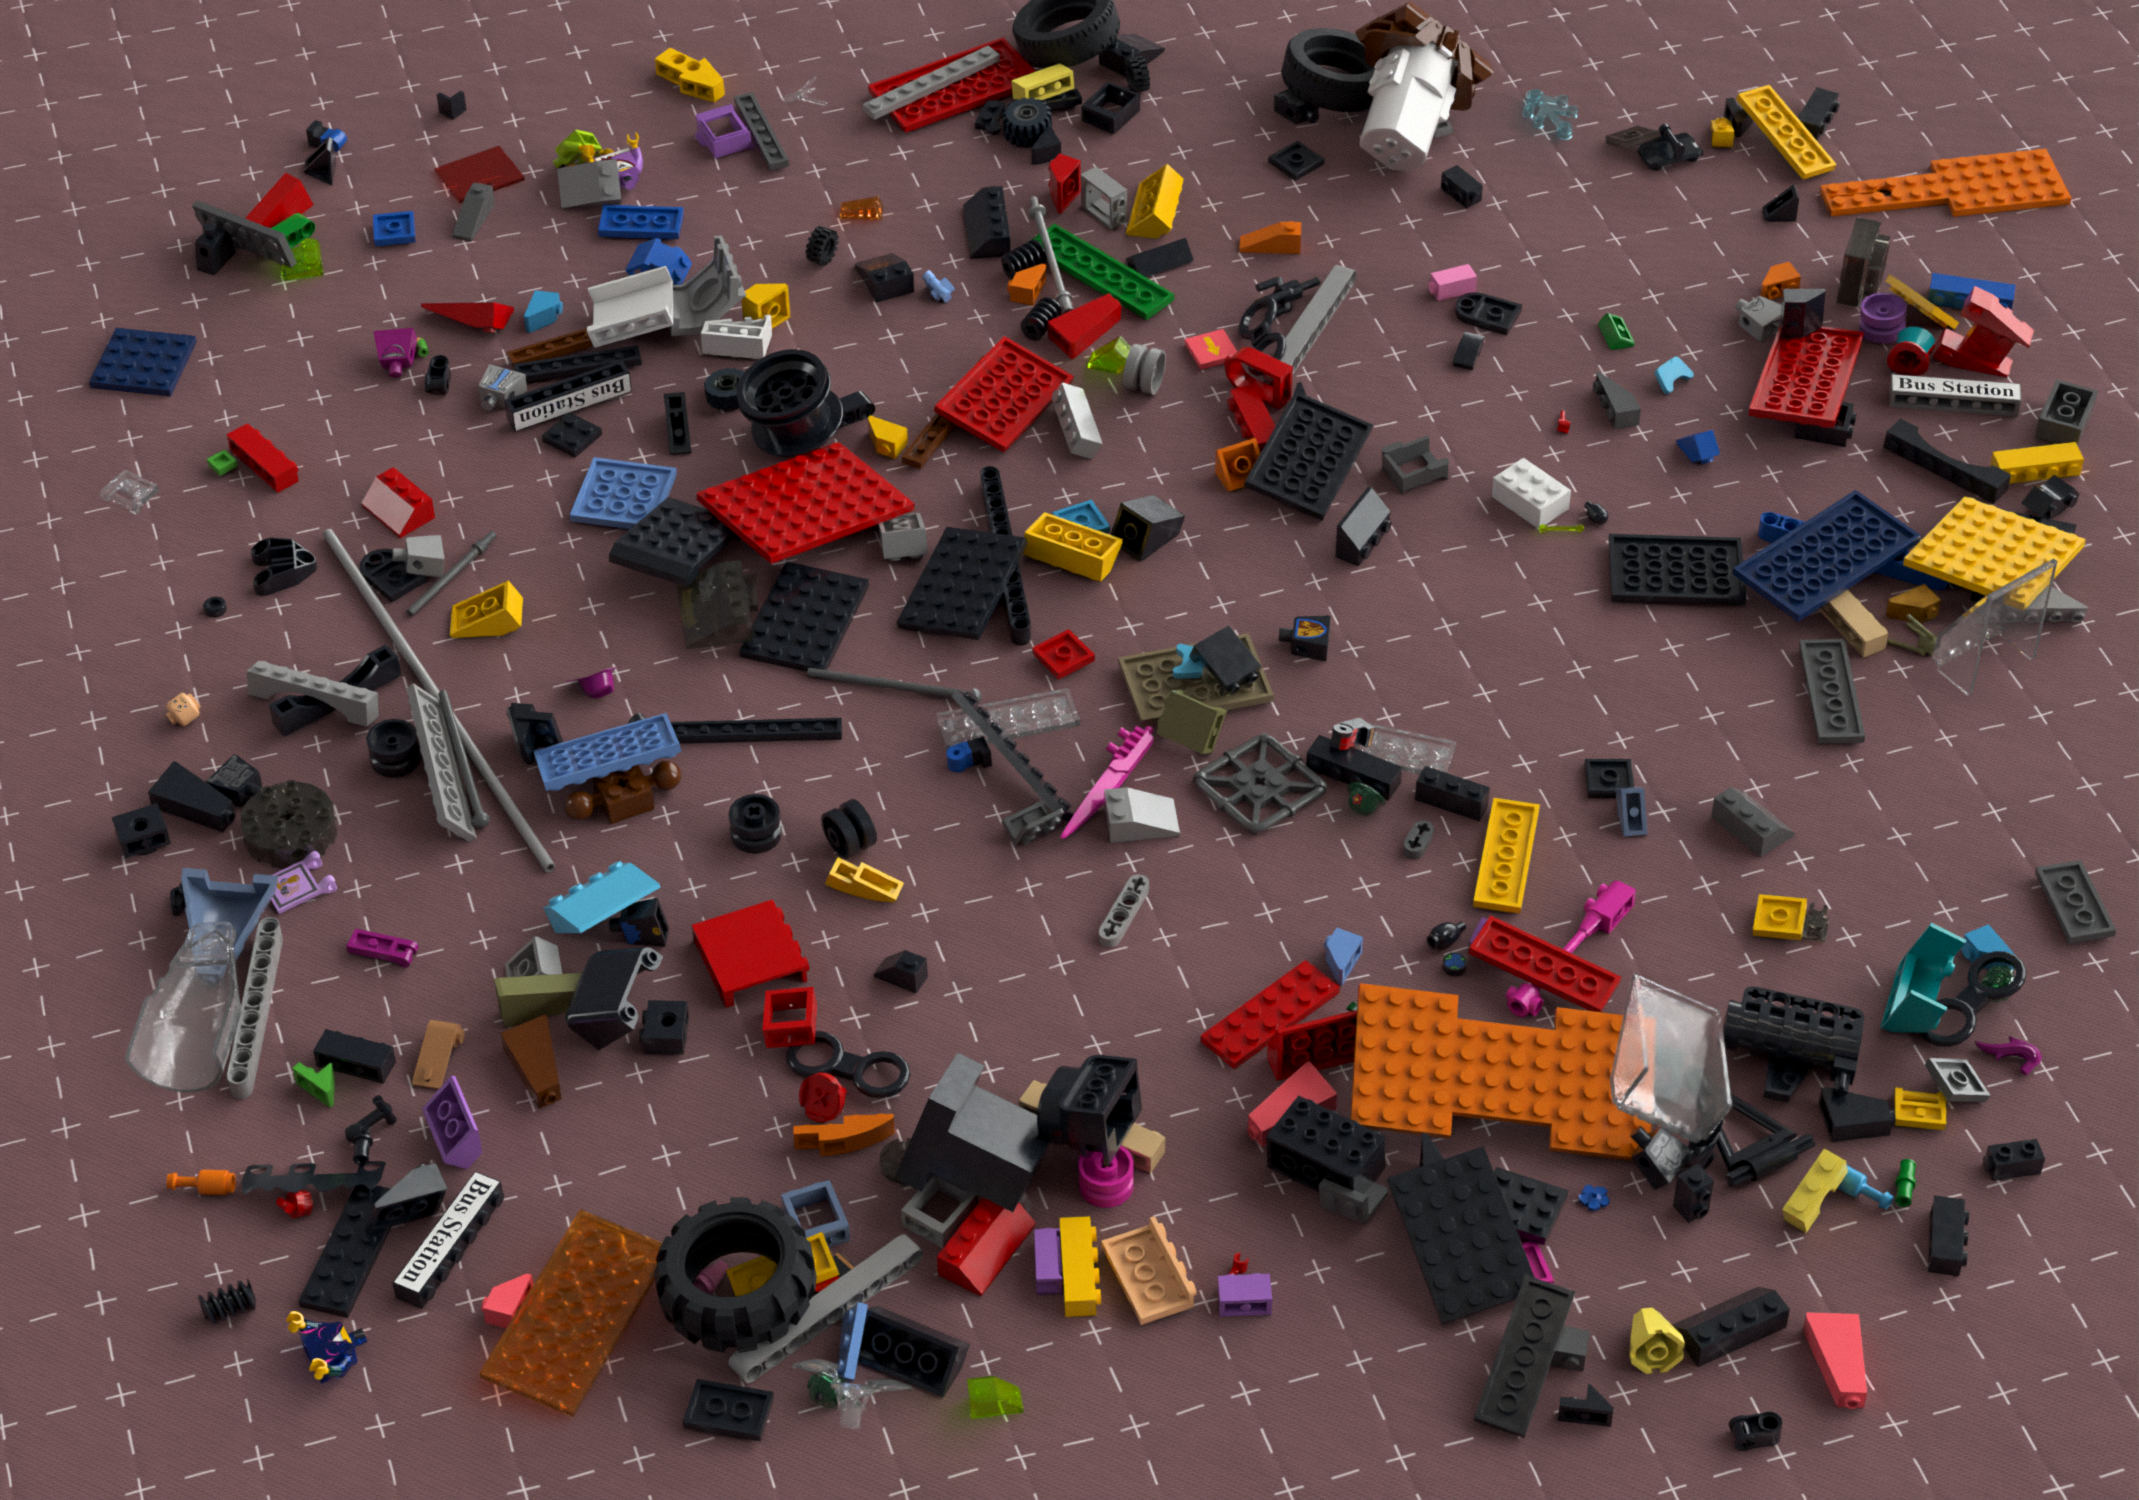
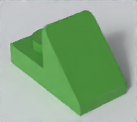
M300 1062L292 1068L295 1082L298 1086L331 1108L334 1105L335 1076L331 1063L319 1073L311 1067L307 1068Z

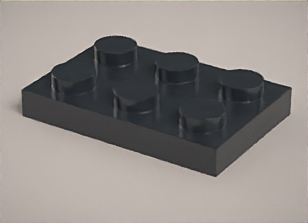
M697 1379L685 1413L683 1428L761 1441L773 1404L774 1392Z

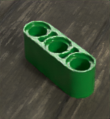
M295 213L271 229L283 233L291 249L314 233L315 223L300 213Z

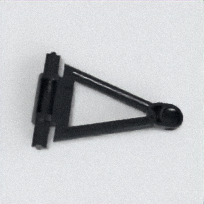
M1693 1066L1684 1071L1682 1086L1691 1097L1697 1100L1704 1118L1713 1107L1710 1098L1714 1096L1773 1133L1734 1153L1723 1128H1721L1716 1145L1728 1171H1732L1725 1175L1729 1187H1736L1748 1180L1755 1182L1796 1161L1799 1154L1815 1147L1811 1134H1805L1795 1139L1797 1133L1713 1083L1712 1079L1701 1068Z

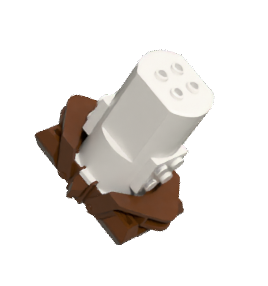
M1409 1L1395 10L1364 24L1355 32L1359 42L1365 46V62L1375 69L1368 89V93L1374 98L1360 138V147L1387 168L1396 171H1411L1421 167L1425 163L1437 124L1443 123L1448 119L1450 109L1458 111L1470 109L1472 99L1475 96V85L1486 80L1494 73L1487 60L1471 49L1466 42L1464 43L1459 39V30H1452L1447 25L1443 27L1438 20H1434L1413 2Z

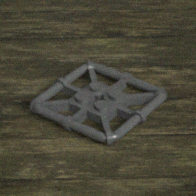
M1262 733V735L1253 737L1233 750H1227L1223 753L1222 757L1203 767L1193 775V782L1217 804V808L1222 812L1228 813L1243 828L1251 831V834L1264 831L1287 816L1292 817L1297 813V810L1327 791V784L1302 762V758L1292 754L1275 738L1268 736V733ZM1261 744L1260 758L1255 763L1247 767L1237 759ZM1267 745L1272 747L1288 762L1277 769L1271 766L1266 761ZM1226 764L1231 765L1238 772L1231 777L1209 775ZM1297 769L1312 783L1290 782L1284 775ZM1256 783H1263L1264 786H1262V785H1260V784H1259V785H1255V784H1256ZM1211 786L1229 787L1235 794L1229 798H1223ZM1289 792L1307 793L1293 803L1287 802L1282 798V796ZM1243 800L1254 809L1252 822L1234 806ZM1273 802L1281 809L1259 822L1260 810Z

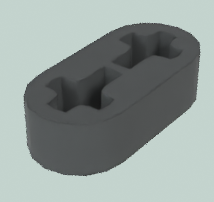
M1421 820L1413 825L1404 840L1403 853L1407 858L1419 859L1424 855L1433 839L1434 827L1432 823Z

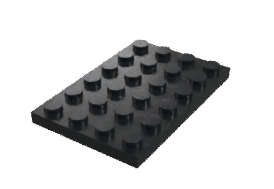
M1295 391L1246 478L1244 487L1323 521L1374 425Z
M946 527L896 622L898 628L979 640L1028 544L1026 537Z
M1609 534L1611 601L1746 605L1745 583L1733 575V568L1743 562L1741 538Z
M786 562L740 649V657L805 672L808 671V668L828 670L869 588V579Z
M1484 1146L1387 1179L1442 1325L1516 1300L1525 1275L1535 1278Z

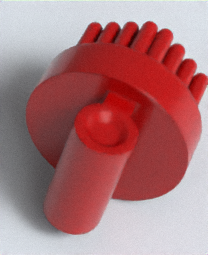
M300 1190L296 1193L288 1192L286 1199L279 1197L276 1200V1205L286 1213H289L290 1217L294 1219L310 1215L313 1208V1200L310 1192Z

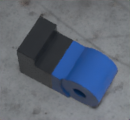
M317 120L306 129L308 144L311 147L318 148L330 137L333 139L335 152H338L347 142V136L342 130L323 127L322 122Z
M984 736L958 743L947 749L948 769L952 772H962L968 767L982 764L983 768L992 766L991 750Z

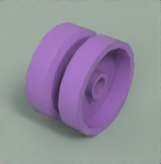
M1876 293L1867 296L1860 306L1859 331L1864 332V338L1871 342L1882 344L1897 341L1898 333L1906 328V302L1900 296L1891 293Z

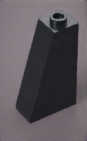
M175 761L170 764L148 791L151 805L157 803L160 811L224 832L234 822L236 817L232 800Z

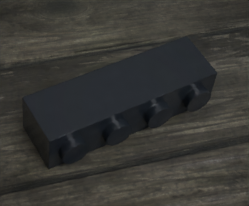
M1322 735L1316 738L1307 751L1306 766L1312 771L1364 790L1375 796L1390 800L1401 784L1402 766L1353 747H1349L1347 750L1336 749L1330 745V738Z

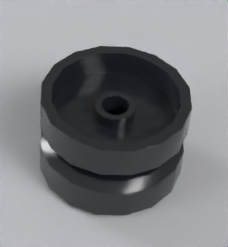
M388 719L375 724L368 731L366 741L371 767L376 773L385 777H399L412 772L419 765L421 755L416 729L411 723L401 719Z
M763 794L745 795L735 800L730 806L728 813L732 843L739 850L758 854L771 850L780 842L782 836L780 809L771 797Z
M850 799L840 804L838 809L833 808L821 816V825L829 844L843 859H849L858 854L860 849L865 850L877 842L876 829L870 815L855 799Z

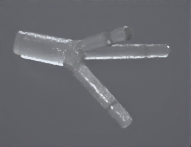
M813 76L798 92L782 96L784 104L800 99L815 104L827 105L824 101L804 96L816 91L815 87L806 90L816 80V76Z

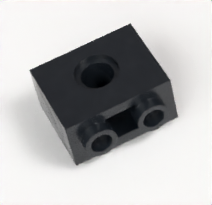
M157 803L111 817L125 858L135 855H148L160 847L171 844L166 824Z
M648 1000L647 1010L642 1012V1024L645 1026L644 1029H640L639 1042L644 1044L645 1054L684 1055L689 1022L687 1001Z

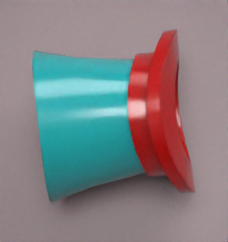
M1907 327L1901 330L1897 335V345L1891 349L1887 357L1888 367L1900 375L1919 376L1926 373L1929 367L1928 356L1935 348V339L1932 334L1920 327Z

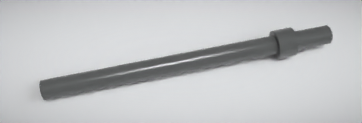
M490 531L482 540H477L465 556L406 610L407 614L413 617L477 555H482L488 549L487 546L497 537L496 533Z

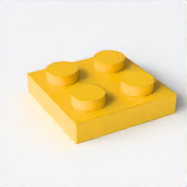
M1759 894L1753 925V936L1801 940L1807 899Z

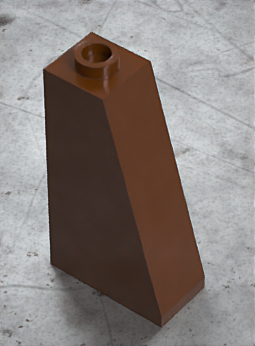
M546 1014L501 1032L503 1049L538 1108L540 1109L561 1100L560 1085Z

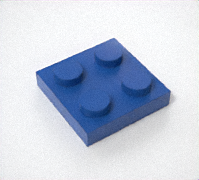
M413 211L373 215L375 246L416 242Z

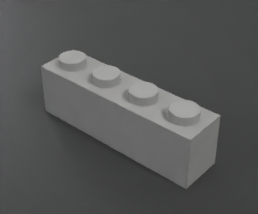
M1062 382L1057 390L1053 392L1051 398L1070 453L1093 459L1103 443L1084 390Z

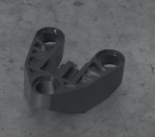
M269 537L257 542L251 549L252 561L255 565H271L259 572L253 579L255 593L260 596H267L296 586L317 570L315 556L293 539Z

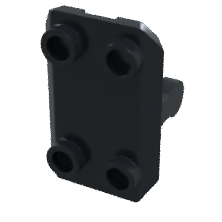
M1662 124L1659 127L1658 139L1641 143L1637 150V153L1649 169L1655 171L1661 170L1663 165L1684 160L1695 162L1698 160V157L1703 156V150L1698 147L1691 135L1686 132L1673 135L1668 124Z

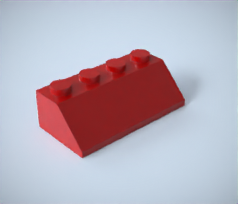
M982 1198L938 1254V1276L982 1297L1036 1226V1222L1020 1203H1018L1014 1212H1011Z

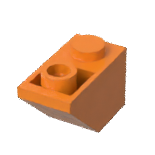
M1790 262L1771 266L1762 283L1760 296L1771 300L1782 297L1783 289H1799L1800 274Z

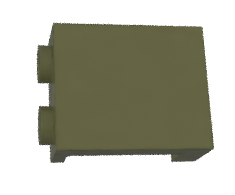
M1170 691L1164 702L1166 706L1163 714L1158 719L1156 733L1201 754L1213 753L1227 710L1221 707L1213 708L1184 695V691Z

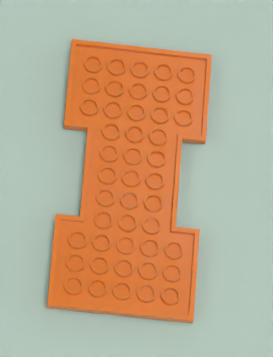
M1360 983L1358 987L1350 1120H1355L1360 1125L1372 1130L1413 1135L1428 1134L1430 1137L1447 1139L1451 1137L1452 1115L1550 1127L1549 1151L1633 1161L1631 1155L1639 1146L1630 1137L1632 1131L1641 1126L1647 1133L1651 1132L1655 1019L1557 1007L1555 1009L1554 1030L1457 1018L1459 995Z

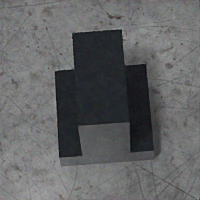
M957 1053L928 1098L894 1179L922 1192L932 1174H935L1014 1212L1041 1165L1050 1145V1140L1039 1135L1036 1114L976 1086L985 1066Z

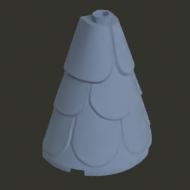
M182 869L181 880L186 902L185 911L191 934L189 941L195 971L198 979L204 986L215 987L223 982L242 953L244 944L258 924L260 916L276 891L278 876L254 874L253 885L210 881L207 870Z

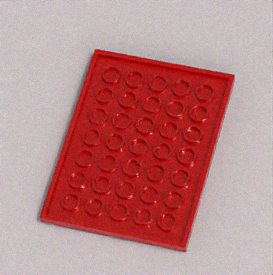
M840 442L832 443L826 447L697 492L696 497L700 504L770 564L914 511L915 505L914 502Z

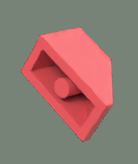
M524 1274L492 1288L489 1296L484 1298L481 1306V1311L484 1312L485 1323L515 1331L534 1292L531 1274Z

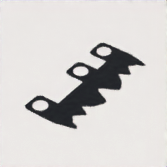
M369 1161L367 1163L379 1164L380 1167L376 1170H365V1165H359L357 1173L314 1174L316 1164L297 1163L290 1166L287 1175L270 1176L273 1166L270 1164L250 1165L245 1171L241 1186L244 1194L257 1187L270 1191L276 1186L284 1191L296 1193L308 1184H313L319 1192L334 1189L342 1184L348 1189L363 1184L369 1190H372L381 1180L386 1162ZM298 1166L310 1167V1170L307 1172L298 1173L294 1171ZM256 1167L267 1168V1171L261 1174L251 1173V1170Z

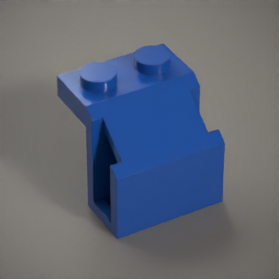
M658 238L637 246L625 270L629 276L635 275L633 271L640 268V273L666 266L673 280V285L683 284L692 262L681 248L677 246L670 247L660 243L661 239Z

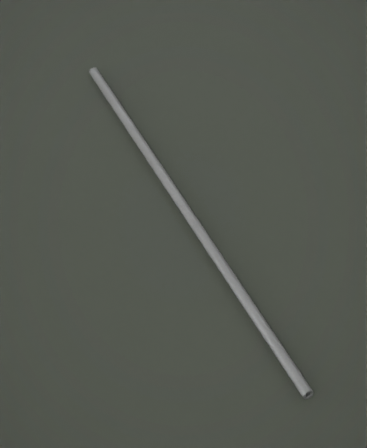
M325 530L323 532L324 538L426 692L440 701L439 689L333 530ZM454 714L465 751L545 872L553 871L555 869L554 862Z

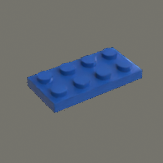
M603 205L598 235L599 237L679 239L684 209L683 207Z

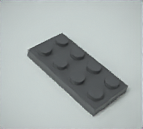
M2082 860L2036 867L2035 875L2069 944L2115 936L2116 928Z

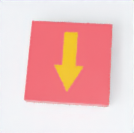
M1224 329L1185 339V346L1200 370L1224 364V360L1228 355L1233 356L1237 352Z

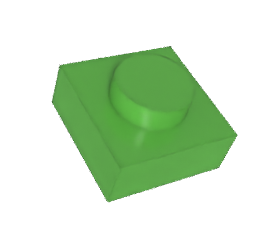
M226 450L207 459L208 466L219 476L238 467L237 460Z

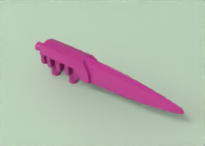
M1136 726L1131 733L1124 728L1119 730L1117 735L1125 740L1124 744L1120 748L1112 742L1108 744L1106 750L1113 754L1108 768L1081 803L1060 838L1068 837L1104 804V790L1119 788L1152 746L1153 737L1151 734L1154 732L1152 727L1146 726L1143 730Z

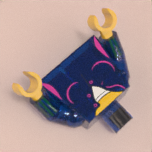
M296 1311L290 1312L286 1319L287 1322H290L288 1326L290 1332L294 1333L300 1329L301 1332L299 1334L302 1346L311 1363L309 1371H315L314 1377L321 1384L331 1378H343L358 1361L355 1347L367 1343L362 1328L347 1333L342 1322L339 1321L334 1323L315 1322L304 1319L303 1315Z

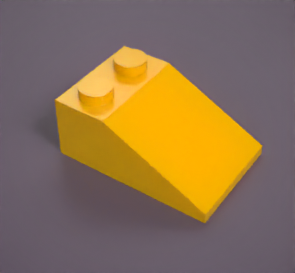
M508 580L452 605L450 636L452 638L501 636L516 631L521 627L523 597Z

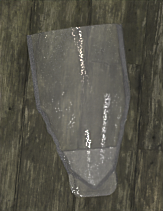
M206 922L194 925L189 930L185 943L168 965L170 970L164 978L160 977L156 982L158 987L152 995H147L143 1001L124 1059L139 1077L154 1086L174 1092L194 1093L209 1090L219 1083L241 1016L236 957L233 946L236 931L230 922Z

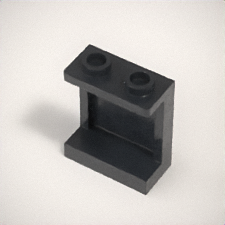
M1229 625L1195 644L1189 655L1194 663L1200 660L1220 684L1221 691L1219 694L1222 697L1228 693L1230 695L1236 693L1246 683L1248 685L1252 684L1259 677L1258 673L1262 667Z

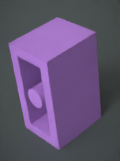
M1254 1273L1251 1275L1228 1274L1218 1276L1220 1317L1272 1315L1270 1274Z

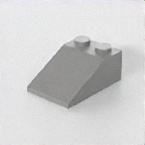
M617 159L595 161L557 169L562 209L622 203Z
M920 513L903 514L878 524L884 559L888 558L889 561H897L905 556L915 559L928 554L926 529Z
M1128 787L1104 790V810L1110 843L1180 836L1174 799Z

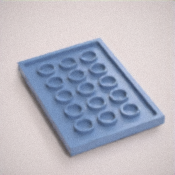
M667 713L534 750L533 752L546 791H557L568 784H581L589 778H602L609 775L610 772L617 770L627 771L632 766L638 764L648 765L654 762L655 759L662 757L666 759L672 758L682 751Z

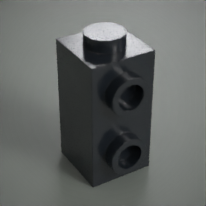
M1458 165L1442 172L1441 189L1462 206L1468 208L1482 201L1483 185Z
M2037 1139L1989 1145L1986 1156L1983 1157V1166L1985 1171L1989 1172L1992 1181L2041 1174L2045 1157Z
M1699 1164L1677 1176L1673 1207L1688 1223L1705 1217L1710 1208L1714 1180Z

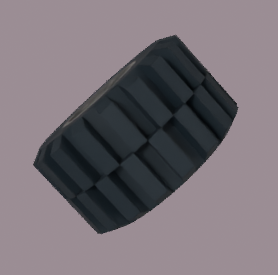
M1026 97L1020 100L1016 99L1013 103L1007 104L1008 107L1003 109L1002 121L1005 139L1010 141L1011 145L1016 144V147H1033L1047 126L1052 127L1051 109L1046 102H1042L1040 99L1035 100L1031 97L1029 99H1026Z

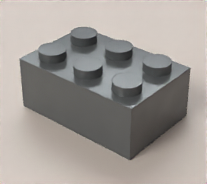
M2056 379L2039 417L2035 437L2057 444L2076 442L2078 446L2094 411L2098 391Z

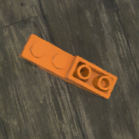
M883 1113L844 1116V1124L793 1126L795 1149L819 1148L820 1156L838 1155L860 1150L885 1140L895 1133L894 1114Z

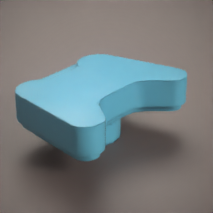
M1673 357L1654 372L1665 394L1673 391V382L1677 378L1690 380L1694 376L1693 371L1679 357Z
M1178 644L1176 646V653L1183 658V662L1180 666L1173 668V677L1175 679L1199 678L1202 676L1204 664L1200 660L1194 663L1189 657L1193 646Z

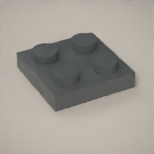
M1929 1058L1925 1063L1932 1079L1935 1080L1943 1096L1948 1101L1986 1102L1991 1096L1967 1059Z

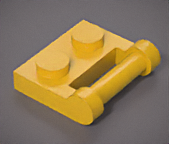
M1894 1088L1895 1126L1945 1130L1946 1098L1942 1092L1938 1091L1937 1094L1903 1091V1088Z

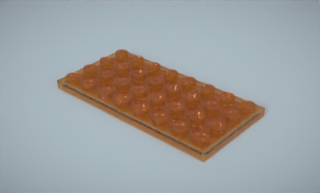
M580 1209L479 1372L480 1378L574 1417L654 1283V1270L657 1266L656 1256L662 1242Z

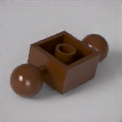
M662 761L653 768L652 774L644 776L639 765H635L627 771L617 770L610 772L609 775L602 778L593 777L594 794L590 795L581 790L570 793L565 800V811L572 819L584 820L593 813L594 807L601 805L610 823L613 824L654 810L651 787L656 786L662 790L674 789L681 780L680 768L671 761Z

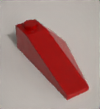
M495 302L421 303V308L475 328L483 329V333H495V330L504 329L514 312V307Z

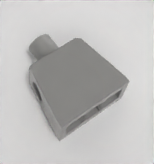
M441 535L406 538L405 549L393 548L392 561L405 562L406 572L411 574L442 577L444 553Z

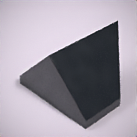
M332 138L326 139L305 159L303 170L305 174L331 186L333 185L336 167V156Z

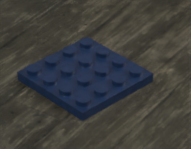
M115 328L89 381L90 388L171 396L197 343L196 336Z

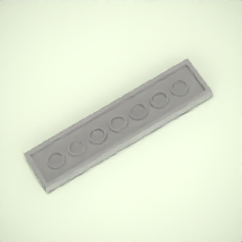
M413 683L407 688L408 702L411 706L412 719L417 729L416 735L421 746L420 752L425 763L424 769L429 779L428 786L432 792V802L436 809L437 822L441 827L452 831L457 837H461L468 842L473 841L477 837L441 701Z

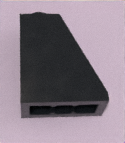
M1821 1088L1818 1104L1831 1142L1890 1136L1892 1125H1895L1896 1118L1894 1111L1890 1110L1887 1100L1851 1092L1839 1097L1836 1092H1833L1832 1088Z

